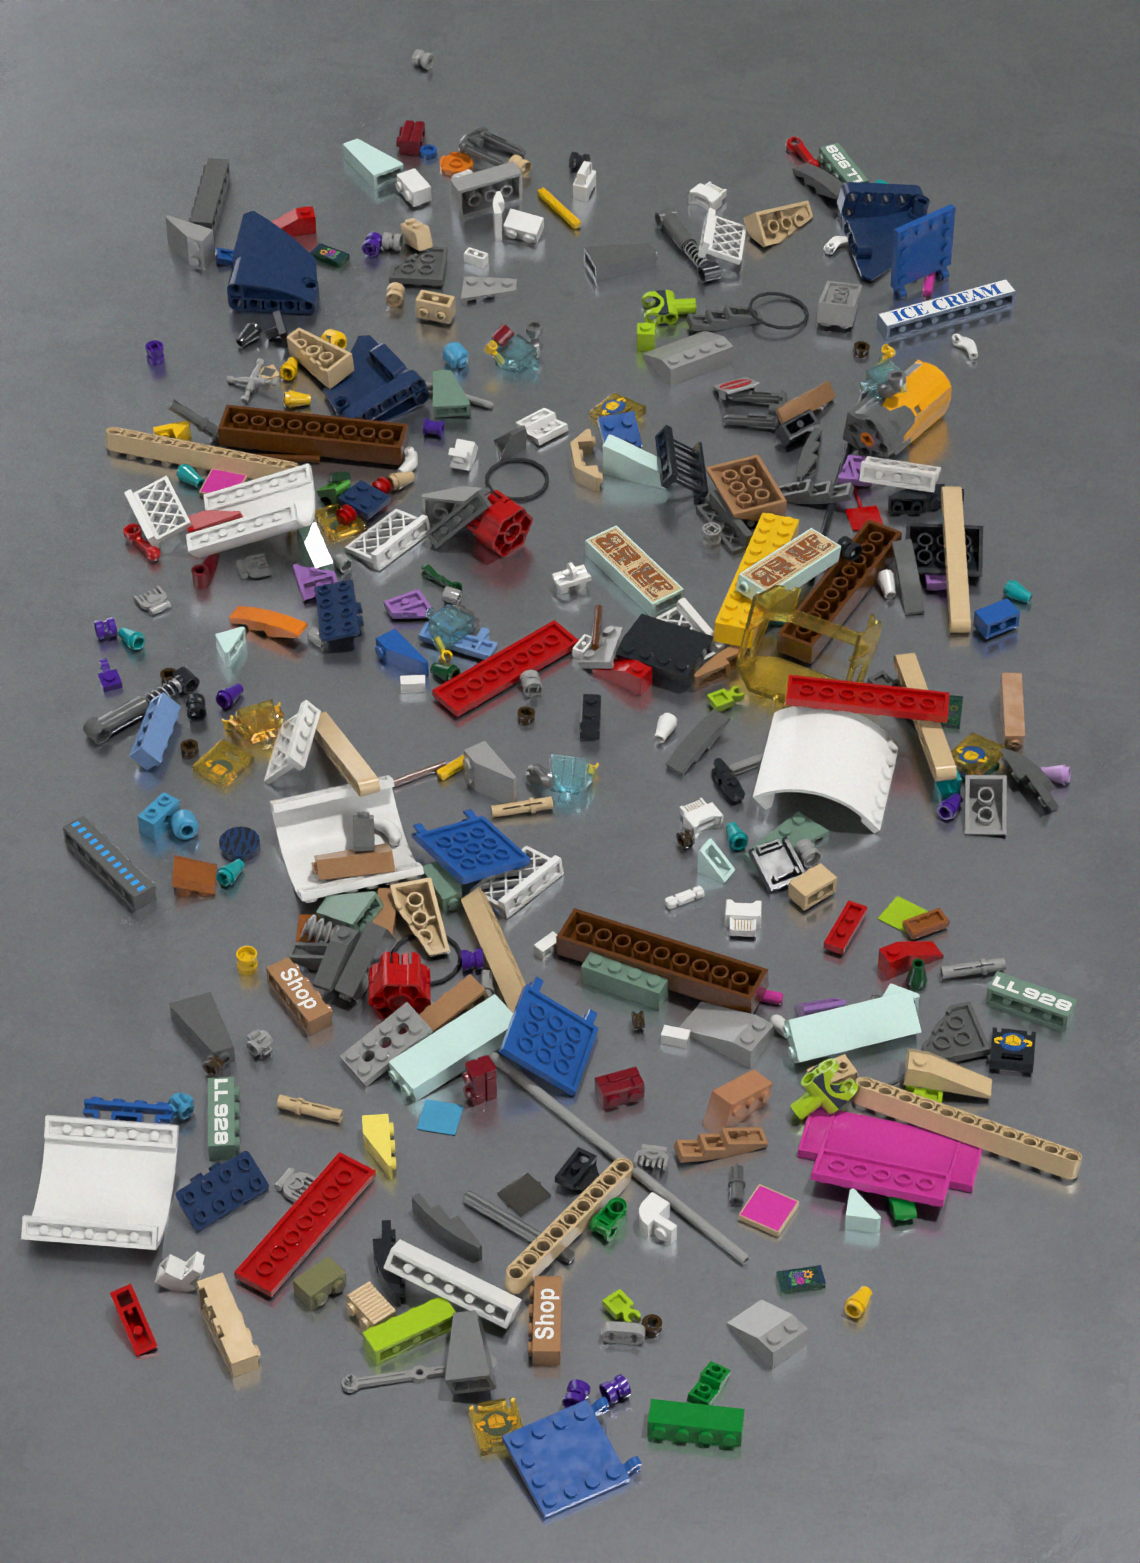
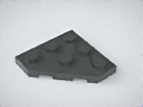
M433 246L425 249L419 255L414 254L406 258L405 262L400 265L395 264L391 266L389 283L442 286L448 253L447 247Z
M969 1001L950 1005L947 1008L944 1017L938 1021L928 1040H925L922 1044L921 1050L955 1062L990 1055L991 1048Z

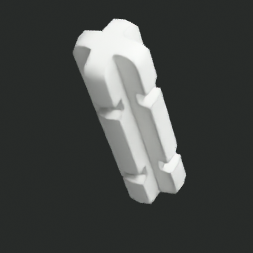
M696 886L692 888V891L688 889L675 894V897L673 895L665 898V905L668 909H673L677 907L676 905L681 906L694 901V898L696 900L703 898L704 890L701 886Z

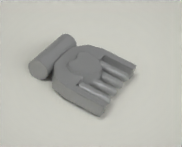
M265 553L250 555L245 558L244 562L241 559L235 562L242 579H246L248 575L252 578L272 575L267 561H264L266 560Z
M159 585L156 586V590H152L155 594L151 591H148L149 596L143 593L147 600L141 595L138 597L134 596V601L142 609L149 610L151 616L171 607L166 593Z
M642 1144L641 1150H638L635 1154L633 1167H637L638 1160H640L639 1166H642L645 1160L646 1167L651 1165L654 1168L655 1164L658 1163L657 1168H661L663 1163V1170L666 1171L669 1161L667 1147Z
M289 1168L275 1183L274 1187L278 1191L283 1189L284 1196L296 1202L301 1196L299 1193L303 1194L304 1189L308 1188L304 1183L310 1186L316 1178L308 1173H296L294 1169Z

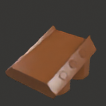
M174 855L172 887L176 890L178 896L188 897L192 892L197 893L201 897L215 895L217 864Z

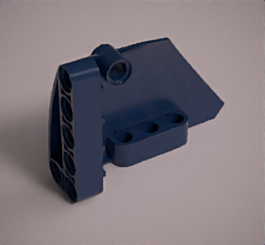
M847 182L842 185L837 200V207L844 222V235L848 236V245L861 277L873 281L892 269L894 229L927 215L930 199L924 196L920 186Z
M255 211L245 213L242 217L232 256V271L227 286L229 307L237 311L275 312L279 310L280 313L310 314L314 312L316 303L319 300L316 259L288 233Z
M370 335L358 336L350 351L353 357L354 371L333 388L325 387L323 389L337 417L384 422L391 421L416 409L429 398L425 380L415 370H408L406 365L386 344H378Z

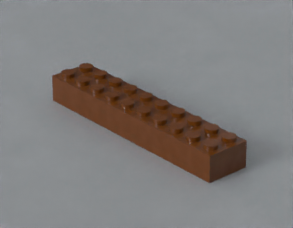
M226 405L218 427L220 446L301 455H318L320 457L402 465L405 455L404 450L409 442L408 424Z
M868 519L852 539L853 543L856 542L862 546L861 555L853 562L847 560L845 555H839L838 562L826 571L777 633V651L812 664L876 582L878 573L885 570L893 560L892 541H900L902 539V532Z
M576 908L572 910L556 936L557 954L584 962L589 953L593 952L667 978L668 990L750 1014L754 1013L769 986L768 969Z

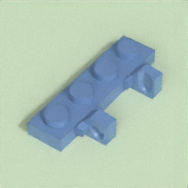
M448 616L442 625L426 622L418 635L419 641L436 646L438 645L434 638L439 636L443 647L483 660L494 655L498 649V643L489 639V628L482 627L477 636L453 630L454 622L452 619L449 620Z

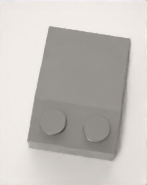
M166 216L168 245L189 265L205 270L215 259L213 229L172 216Z
M460 486L422 494V514L428 516L430 526L434 527L482 488Z
M483 741L465 749L463 759L465 769L463 777L468 785L470 784L475 791L502 803L517 802V777L492 748Z
M966 775L965 835H1006L1007 775Z
M762 1299L727 1322V1327L771 1369H774L807 1346L808 1328L793 1314Z

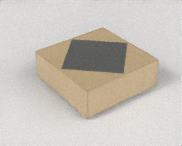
M274 364L260 368L259 378L281 380Z

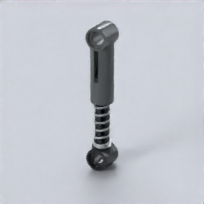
M671 207L655 212V222L658 228H663L679 249L693 261L698 268L701 282L706 283L721 278V268L716 261L711 262L706 256L705 258L698 257L699 248L697 243L679 221L675 209Z
M181 667L175 671L172 680L168 684L158 687L157 691L152 690L151 694H146V697L139 695L100 718H90L84 724L83 731L96 744H103L110 738L111 734L143 717L146 714L150 701L164 692L169 697L171 695L175 696V693L185 692L186 694H191L198 688L200 680L186 667Z

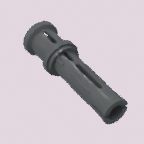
M175 399L171 401L168 410L193 424L199 432H204L210 436L211 440L214 441L217 438L219 426L210 422L209 418L199 416Z

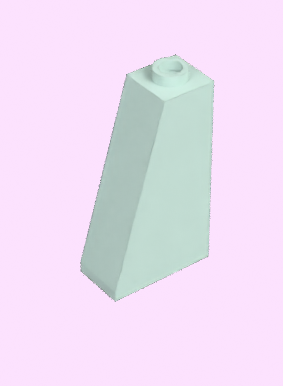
M358 138L343 144V158L373 189L397 181L396 175L404 172L402 162Z
M608 435L603 444V475L666 490V488L661 486L657 456L613 435Z

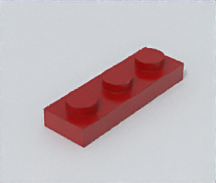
M848 900L825 939L823 948L843 955L866 916L868 907Z

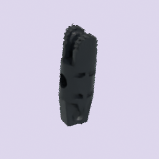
M715 758L713 763L715 768L711 770L713 777L732 801L743 800L745 792L740 782L722 759Z

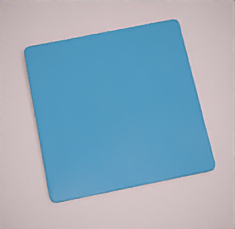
M426 1099L417 1129L455 1135L464 1106Z

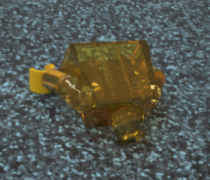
M270 699L237 709L235 720L233 715H230V720L222 719L224 729L234 731L243 739H247L250 744L260 742L262 748L267 750L274 746L272 738L277 736L278 730L282 727L284 713L281 709V703L278 702L277 706H274L273 700Z

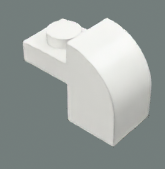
M457 439L455 448L449 449L450 467L470 471L478 450L476 443Z
M653 1192L647 1196L639 1208L640 1232L646 1239H649L654 1234L658 1239L672 1244L677 1239V1225L668 1220L670 1217V1203Z
M196 1252L185 1262L170 1254L159 1264L155 1283L172 1291L189 1292L197 1288V1281H199L204 1271L203 1261L205 1255Z

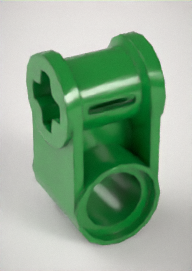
M620 1197L610 1199L601 1211L592 1218L589 1230L592 1232L596 1231L603 1235L606 1241H611L627 1222L626 1201Z

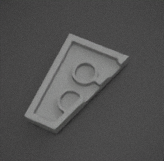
M464 277L461 304H467L468 300L476 299V302L483 301V298L487 297L498 299L516 296L517 279Z
M606 627L600 635L598 650L593 651L590 647L579 661L581 668L613 669V659L617 658V648L625 636L624 628Z

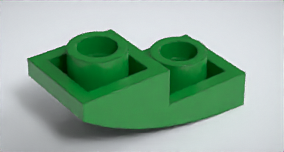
M891 1196L888 1197L889 1210L895 1220L905 1221L917 1218L914 1202Z
M710 1361L700 1373L699 1381L688 1393L687 1401L695 1404L712 1405L729 1378L731 1370Z

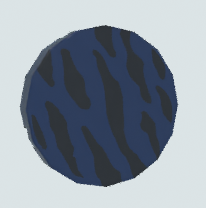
M241 826L228 829L219 839L220 852L229 860L235 861V859L245 861L254 857L259 851V835L248 827Z

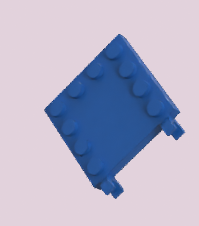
M952 204L894 229L890 286L893 288L894 295L899 293L900 300L907 297L905 285L935 272L936 276L942 275V281L949 278L947 266L951 265L956 209Z
M471 809L463 811V814L467 817L466 819L427 831L421 823L413 825L416 833H412L411 837L461 884H467L530 865L531 858L489 820L484 816H476Z
M536 976L533 982H530L529 985L526 984L522 988L499 1053L572 1096L577 1091L598 1031V1027L593 1025L597 1013L589 1009L587 1015L584 1014L583 1017H580L539 992L544 980Z
M606 1397L596 1400L592 1405L587 1400H584L502 1436V1441L543 1519H547L627 1484L630 1481L628 1475L641 1470L639 1466L642 1463L638 1456L630 1458L624 1464L621 1463L596 1417L608 1412L607 1407L609 1403Z

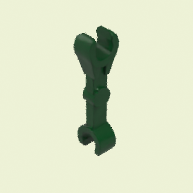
M424 564L421 567L424 570L421 572L424 578L434 579L440 585L462 591V584L460 582L447 580L443 575L437 574L431 565Z

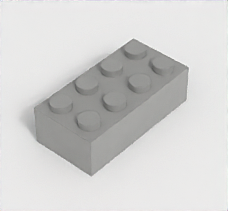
M512 161L450 179L452 210L459 219L492 210L494 196L497 191H500L502 194L504 206L523 201L522 172Z

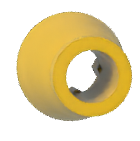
M289 357L280 367L279 372L283 379L292 380L297 376L298 359L296 357Z
M292 390L284 392V406L293 408L310 405L311 395Z
M862 1286L845 1301L844 1310L848 1316L859 1318L865 1314L870 1297L872 1296L870 1288Z

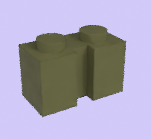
M329 1256L293 1280L294 1295L311 1311L317 1306L323 1305L327 1301L329 1294L333 1296L336 1293H340L347 1286L346 1272Z

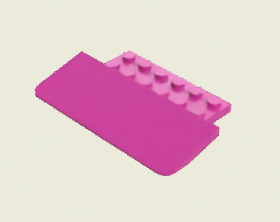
M818 1107L807 1118L797 1157L816 1160L811 1173V1180L881 1194L887 1197H896L911 1202L915 1201L931 1206L943 1207L949 1188L972 1193L983 1149L922 1127L840 1110L829 1114L823 1107Z

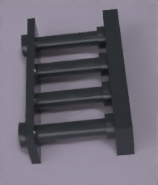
M665 425L655 436L661 486L668 489L672 483H677L693 491L694 503L698 504L709 492L702 442L699 441L691 448L675 440L672 427ZM675 448L688 454V457L676 452ZM677 461L689 466L690 470L677 464ZM678 473L690 478L692 482L678 476Z

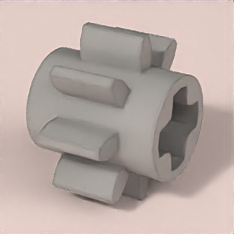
M253 1030L247 1036L249 1041L246 1043V1047L252 1055H259L261 1057L262 1055H267L272 1050L270 1045L273 1039L267 1031Z

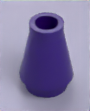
M236 683L233 686L218 691L216 695L217 704L222 708H230L244 692L242 685Z
M954 793L949 798L940 802L937 809L938 815L945 820L954 818L960 804L963 802L962 796Z

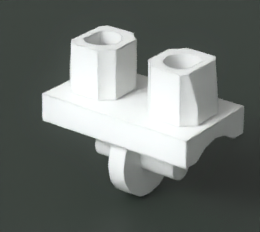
M570 562L567 563L566 570L552 574V579L560 594L568 593L569 587L572 586L578 589L585 588L587 582L591 581V575L588 574L584 564L575 567Z

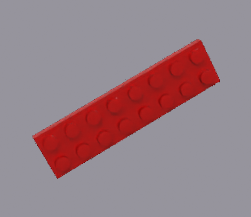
M553 620L432 690V696L458 717L519 682L520 676L524 671H538L569 653L579 640Z
M789 674L785 705L947 723L949 692Z
M339 1152L235 1270L234 1277L272 1298L376 1177V1170Z

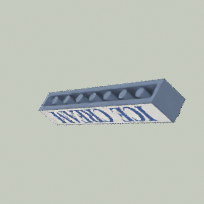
M1007 279L883 312L877 315V329L887 341L1015 305L1016 290Z

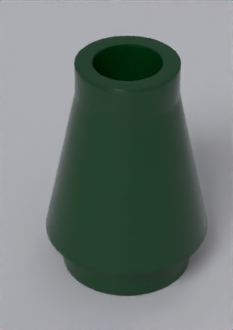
M434 662L430 668L431 674L438 676L445 682L461 673L460 669L453 664Z
M914 959L912 961V966L906 977L909 987L915 990L922 989L928 981L925 962L922 959Z

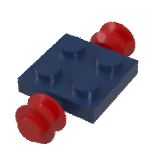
M379 477L377 481L369 485L360 480L338 497L337 503L342 507L336 511L337 521L344 526H348L356 520V514L366 520L375 515L390 503L391 496L387 495L392 491L390 481L384 477Z

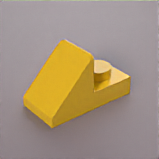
M181 421L153 427V434L188 441L191 437L190 422Z

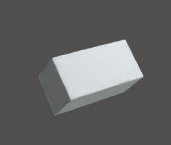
M469 247L464 252V262L484 268L488 263V253Z
M584 634L572 648L573 658L582 659L591 647L592 636Z
M425 675L400 676L401 693L426 692Z
M552 931L534 944V954L544 961L557 951V934Z
M664 1025L661 1033V1044L687 1049L691 1030Z

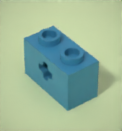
M163 792L137 816L139 833L156 842L171 827L170 819L175 812L180 810V801Z

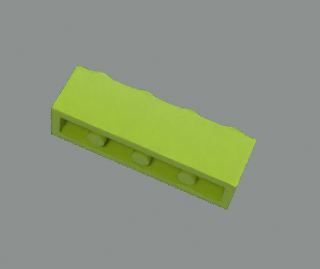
M441 1296L432 1298L425 1304L411 1308L397 1317H392L386 1322L370 1327L362 1332L363 1346L377 1366L450 1332L453 1313H456V1311L447 1299Z

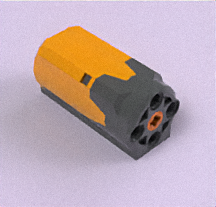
M913 357L899 369L906 373V383L902 386L899 393L893 395L892 398H883L878 395L876 388L847 412L843 440L853 445L859 452V455L866 456V458L871 456L886 459L896 456L946 413L951 401L952 387L944 372L934 365Z

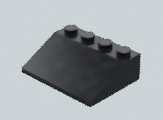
M906 523L905 540L911 539L918 574L946 575L943 524ZM964 525L967 574L972 577H982L983 526Z
M641 614L623 637L617 649L616 657L617 659L637 660L652 667L653 676L691 688L694 682V674L700 669L712 643L713 636Z

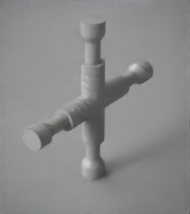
M261 358L257 360V366L253 369L251 377L234 378L233 376H227V383L239 382V384H247L245 395L241 398V402L244 404L248 403L249 395L252 393L255 385H279V379L267 380L266 378H258L260 368L265 362Z

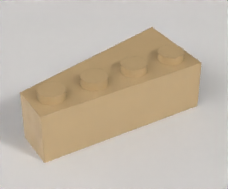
M297 328L286 337L289 354L292 357H296L302 366L329 389L333 388L354 371L352 353L301 328Z
M223 1272L197 1281L200 1310L232 1377L234 1378L258 1369V1359L261 1358L259 1348L252 1343L251 1332L244 1324L242 1313L238 1310Z

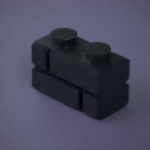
M808 409L780 424L775 434L782 445L787 447L811 434L820 423L812 410Z
M583 694L581 695L580 738L598 740L600 739L601 695Z

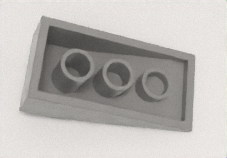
M827 281L818 302L816 323H821L822 326L839 325L840 328L852 327L863 285Z
M701 1002L679 1027L691 1030L690 1038L748 1068L755 1064L774 1041L773 1023L754 1014Z

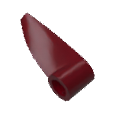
M502 323L491 336V339L503 348L515 333Z
M219 553L209 555L202 564H196L191 568L192 585L195 589L203 590L208 588L217 569Z

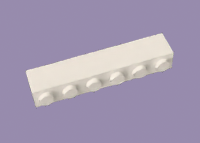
M399 1240L391 1248L384 1265V1269L469 1311L476 1310L479 1316L505 1329L515 1319L522 1299L402 1240Z

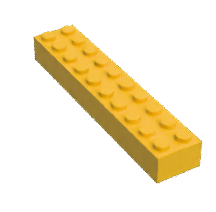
M762 513L715 620L713 641L752 649L768 608L762 607L736 590L738 576L746 569L798 537L799 519L778 516L772 513Z

